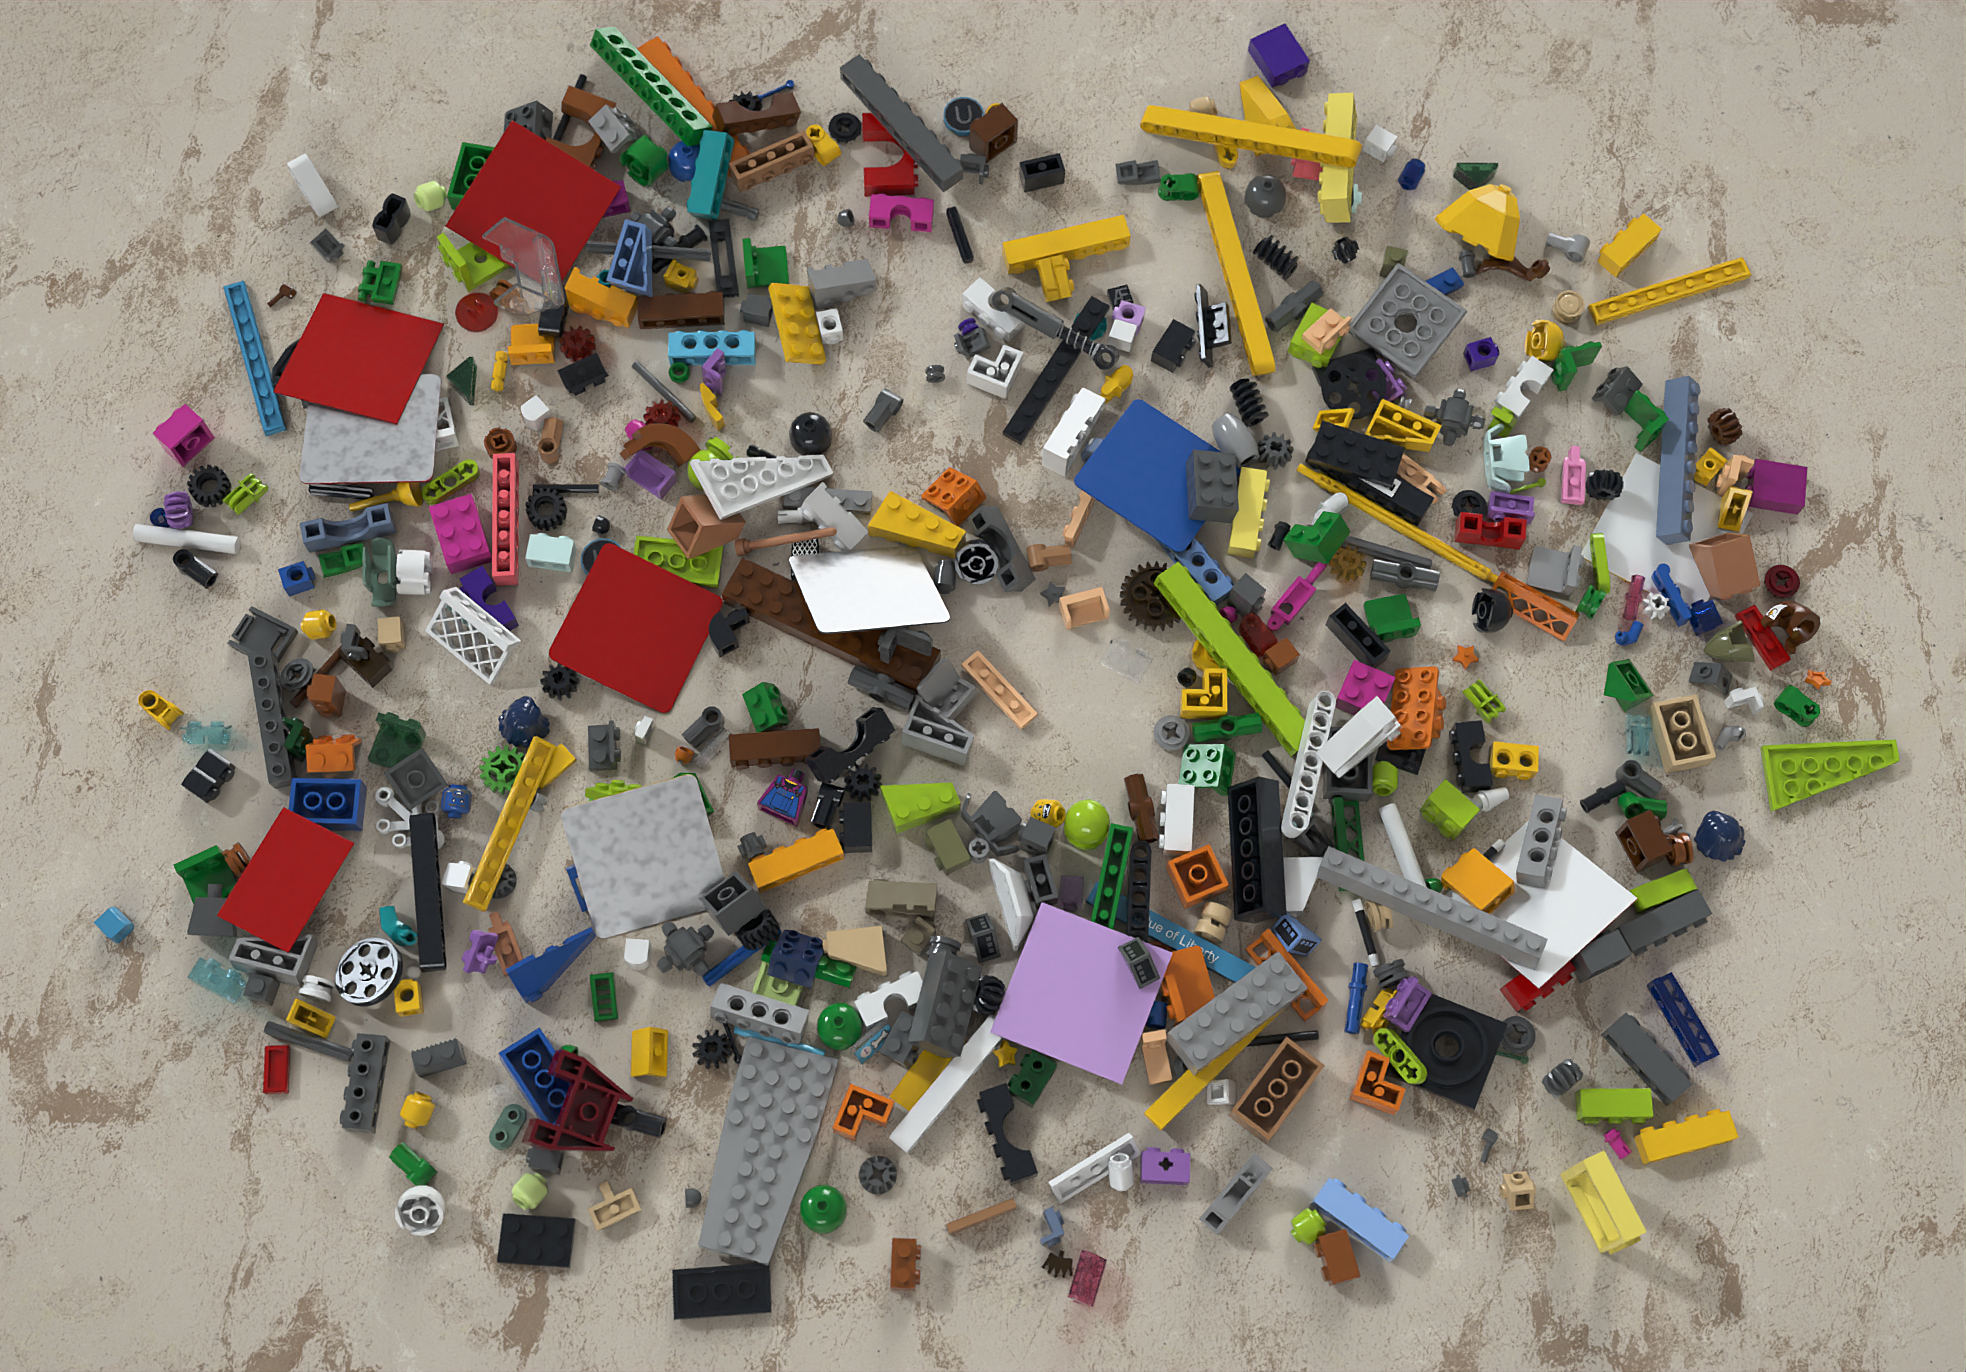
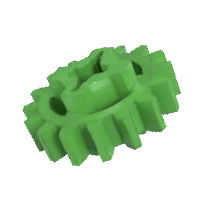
M505 745L504 750L496 746L495 753L489 750L488 754L490 757H483L482 760L485 765L479 766V769L484 772L480 774V778L485 780L483 784L486 788L491 786L490 790L493 793L499 789L501 795H504L505 790L510 792L525 758L523 752L518 754L519 751L516 747L510 751L508 745ZM511 758L515 759L519 766L512 764ZM490 775L497 777L498 783L492 780Z

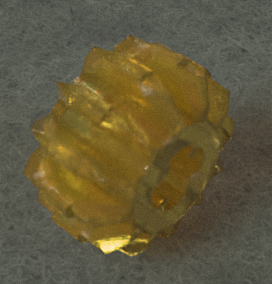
M1347 545L1346 549L1340 546L1329 561L1328 565L1332 567L1330 572L1331 574L1337 573V580L1343 577L1345 583L1350 578L1355 582L1358 576L1364 574V568H1366L1367 563L1363 561L1365 555L1358 554V547L1353 551L1350 545Z

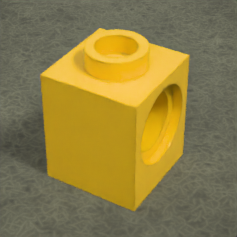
M414 979L401 980L400 984L394 989L396 1013L400 1017L424 1013L421 985L414 981ZM408 992H413V998L408 1002H404V995Z

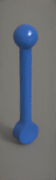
M788 80L783 86L763 95L758 94L759 101L762 102L764 98L786 88H794V82Z

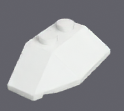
M994 858L989 859V869L1013 952L1018 951L1034 923V916L1037 915L1034 901L1030 902L1028 894L1031 893L1028 880L1024 881L1022 874Z

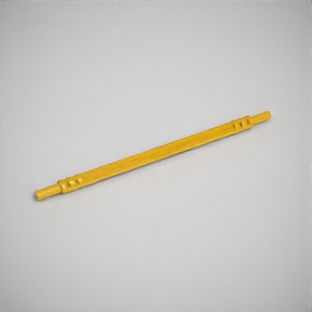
M1301 463L1297 467L1296 471L1314 480V484L1332 494H1345L1349 504L1485 581L1487 579L1495 584L1499 577L1492 573L1490 568L1322 472L1317 473Z

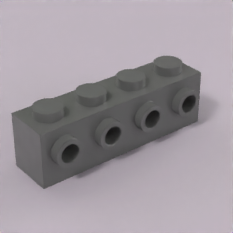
M357 1033L356 1040L352 1042L351 1052L354 1056L353 1062L349 1063L347 1074L350 1080L349 1086H346L344 1090L345 1110H342L340 1113V1124H342V1128L346 1131L371 1134L376 1132L390 1039L385 1035Z

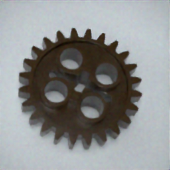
M1156 561L1154 567H1151L1150 563L1147 562L1146 568L1139 564L1138 572L1131 569V577L1126 575L1124 579L1126 583L1121 584V589L1124 591L1120 592L1119 597L1124 599L1121 600L1120 606H1126L1123 613H1131L1128 620L1136 619L1135 626L1143 623L1144 630L1149 625L1152 626L1153 632H1155L1157 626H1160L1161 630L1164 631L1165 624L1173 628V620L1180 623L1181 617L1155 584L1150 581L1156 579L1158 575L1167 570V563L1159 567V563ZM1140 592L1143 593L1145 597L1137 598L1134 594ZM1157 608L1160 610V613L1154 614L1150 609Z

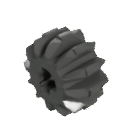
M1275 432L1272 433L1271 437L1266 434L1263 440L1258 442L1259 463L1266 462V468L1273 465L1275 470L1278 468V465L1284 468L1287 462L1291 461V454L1294 451V448L1290 446V439L1284 440V433L1280 437H1277Z
M1566 1059L1543 1078L1542 1084L1554 1098L1560 1097L1581 1080L1583 1072L1571 1059Z

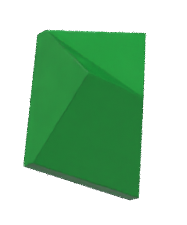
M1630 659L1614 661L1608 664L1604 696L1616 698L1624 712L1654 696Z

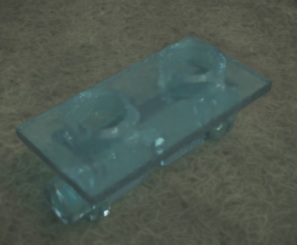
M189 721L186 726L180 727V730H186V733L182 735V740L187 742V744H205V735H208V744H225L230 742V733H226V729L231 728L232 725H224V721H211L210 725H202V721Z

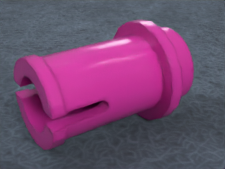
M1612 1128L1603 1135L1605 1138L1604 1142L1609 1143L1619 1160L1630 1154L1632 1150L1620 1136V1130L1617 1131L1615 1128Z

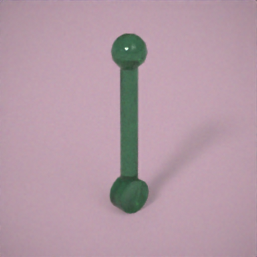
M1497 1051L1496 1054L1519 1060L1522 1064L1529 1062V1058L1526 1055L1518 1056L1502 1051Z

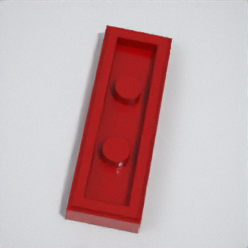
M1755 604L1735 615L1738 622L1742 620L1744 632L1770 671L1791 660L1770 626L1764 628L1761 625L1763 615Z

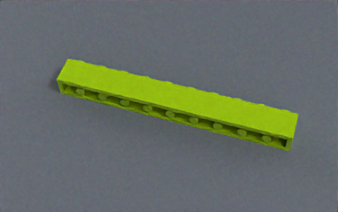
M1178 561L1157 576L1154 582L1155 586L1221 669H1227L1229 680L1256 713L1259 712L1263 723L1289 756L1293 757L1298 753L1305 724L1300 710L1289 702L1285 691L1280 687L1278 688L1270 672L1263 669L1259 664L1258 657L1247 649L1243 638L1236 635L1232 630L1231 623L1221 616L1216 604L1211 600L1209 601L1204 594L1202 586L1194 582L1189 570Z

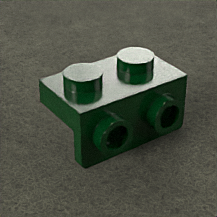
M283 717L282 722L290 731L283 746L295 760L303 762L306 757V745L313 742L315 738L309 732L310 729L304 725V721L296 717L291 719Z

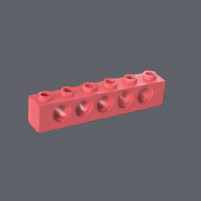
M515 453L493 454L492 578L496 586L519 585V462Z

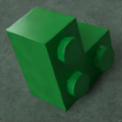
M1323 511L1312 527L1295 524L1284 538V542L1293 557L1328 564L1349 535L1350 530L1341 514Z

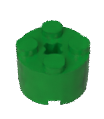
M646 135L638 138L620 155L622 166L626 165L629 169L627 174L642 186L647 184L651 186L668 170L666 159L668 153L664 148H658Z

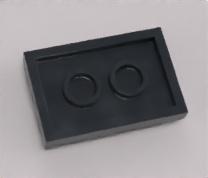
M503 1213L497 1263L570 1268L576 1219Z

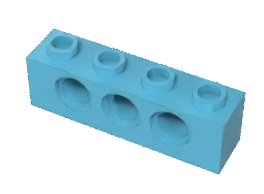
M721 330L718 332L697 331L696 333H686L684 331L669 333L668 358L670 366L676 362H682L686 365H704L717 348L724 352L725 365H756L755 332L747 330L728 332ZM690 345H694V346H695V347L692 348V349H687V347L690 346ZM711 345L717 346L713 349L708 348ZM731 345H738L737 348H729Z

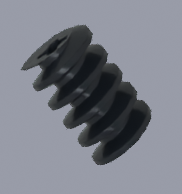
M1270 235L1257 244L1253 254H1258L1260 260L1264 259L1266 265H1270L1272 270L1277 269V274L1279 276L1283 275V279L1287 280L1295 272L1299 256L1292 259L1293 251L1285 254L1286 246L1278 248L1280 241L1277 240L1272 243L1274 236Z
M1243 378L1234 382L1229 389L1233 393V399L1236 400L1235 405L1238 408V412L1242 415V422L1247 427H1251L1262 422L1269 414L1268 412H1262L1266 408L1264 404H1260L1263 398L1256 397L1260 394L1259 389H1254L1257 387V383L1249 382L1250 379Z

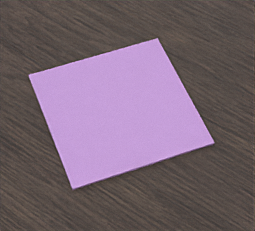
M1042 902L990 1033L1122 1085L1171 959L1172 952L1142 941L1152 957L1160 979L1139 989L1118 950L1119 946L1135 938Z

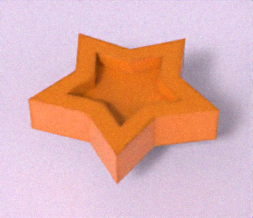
M1460 645L1457 646L1458 654L1452 660L1461 663L1465 670L1470 663L1479 661L1473 654L1474 646L1465 648Z
M1808 669V677H1806L1805 683L1813 684L1818 690L1821 686L1831 685L1832 681L1825 677V672H1815Z

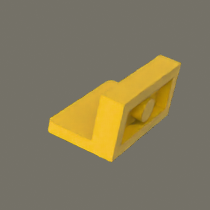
M655 1027L633 1030L631 1077L636 1078L646 1075L660 1078L666 1077L668 1030Z

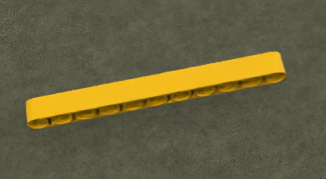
M1155 105L1146 107L1140 122V128L1152 134L1348 168L1356 166L1362 150V144L1354 139Z
M1217 170L1197 174L1199 193L1251 373L1254 377L1275 373L1274 357L1220 173Z

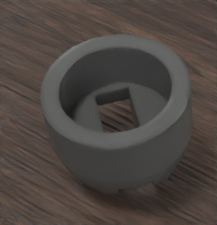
M846 209L839 212L837 222L843 227L854 225L855 220L852 211Z
M686 1188V1208H693L699 1205L702 1199L701 1193L695 1188Z

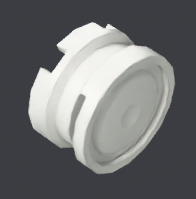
M304 975L302 980L304 985L299 989L298 994L310 1000L330 1003L332 999L330 994L331 991L335 990L336 984L323 978Z

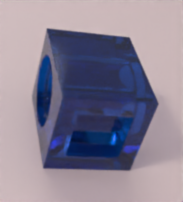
M1701 599L1691 604L1692 617L1689 621L1696 636L1724 624L1713 600L1704 602Z

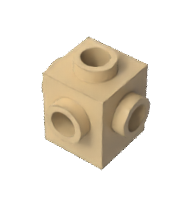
M1527 1172L1503 1174V1184L1499 1185L1501 1198L1506 1200L1510 1211L1534 1208L1536 1186L1534 1181L1530 1180Z

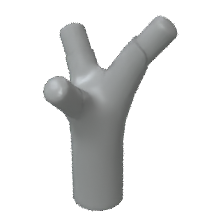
M1677 818L1673 820V823L1668 828L1662 830L1664 835L1676 836L1678 833L1685 832L1689 837L1691 836V833L1679 830L1683 828V825H1677Z

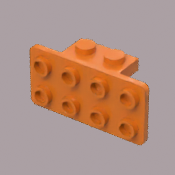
M1436 666L1398 668L1394 676L1391 713L1396 717L1402 728L1399 730L1401 734L1393 741L1387 740V747L1390 750L1428 749L1432 745V738H1440L1441 730L1444 729L1442 714L1443 710L1446 709V698L1442 696L1438 689L1439 670Z
M1198 945L1172 952L1160 985L1163 997H1167L1168 1006H1166L1169 1019H1173L1175 1027L1215 998L1202 949Z

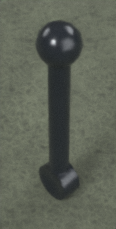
M722 1023L727 1037L732 1043L731 1047L735 1055L734 1062L739 1064L742 1056L738 1053L728 1023Z

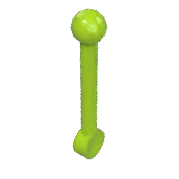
M1539 478L1537 482L1513 489L1509 494H1515L1536 486L1544 487L1546 480Z

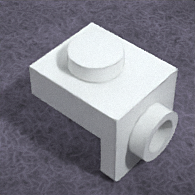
M1756 687L1743 690V688L1734 689L1724 701L1727 709L1748 703L1753 715L1758 714L1764 708L1763 697L1758 693Z

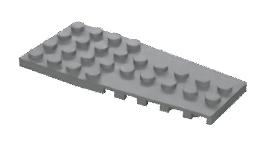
M748 1036L727 1105L699 1239L700 1248L764 1265L770 1264L771 1256L777 1245L780 1232L795 1197L796 1189L821 1127L839 1063L838 1059Z

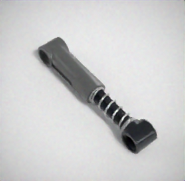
M1004 287L993 295L992 304L996 310L1012 315L1052 339L1059 337V340L1066 341L1067 345H1073L1074 349L1078 348L1082 353L1089 354V357L1093 359L1099 369L1108 370L1118 362L1120 356L1116 347L1099 343L1095 344L1094 340L1090 341L1087 339V336L1083 337L1079 332H1074L1072 327L1070 329L1063 324L1064 320L1018 295L1014 289ZM1002 294L1008 297V304H1004L1001 301ZM1103 353H1108L1111 356V362H1106L1103 359Z

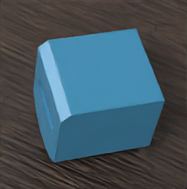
M117 907L108 908L93 922L115 943H120L134 929V924Z

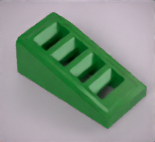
M614 972L591 974L590 984L594 1022L618 1019ZM609 980L607 985L596 986V981ZM610 989V994L597 995L598 990ZM611 999V1003L598 1005V1000ZM612 1008V1013L599 1014V1009Z

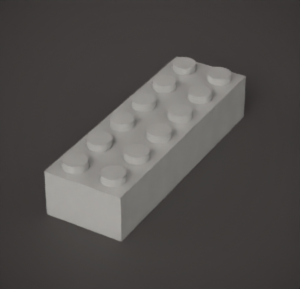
M1278 951L1170 1030L1166 1040L1191 1073L1196 1075L1301 997L1307 990V987Z

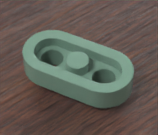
M510 1104L502 1111L489 1134V1141L494 1148L506 1150L514 1143L527 1119L526 1111L520 1105ZM517 1112L516 1119L511 1120L509 1118L510 1114ZM499 1133L505 1134V1138L502 1141L497 1140Z

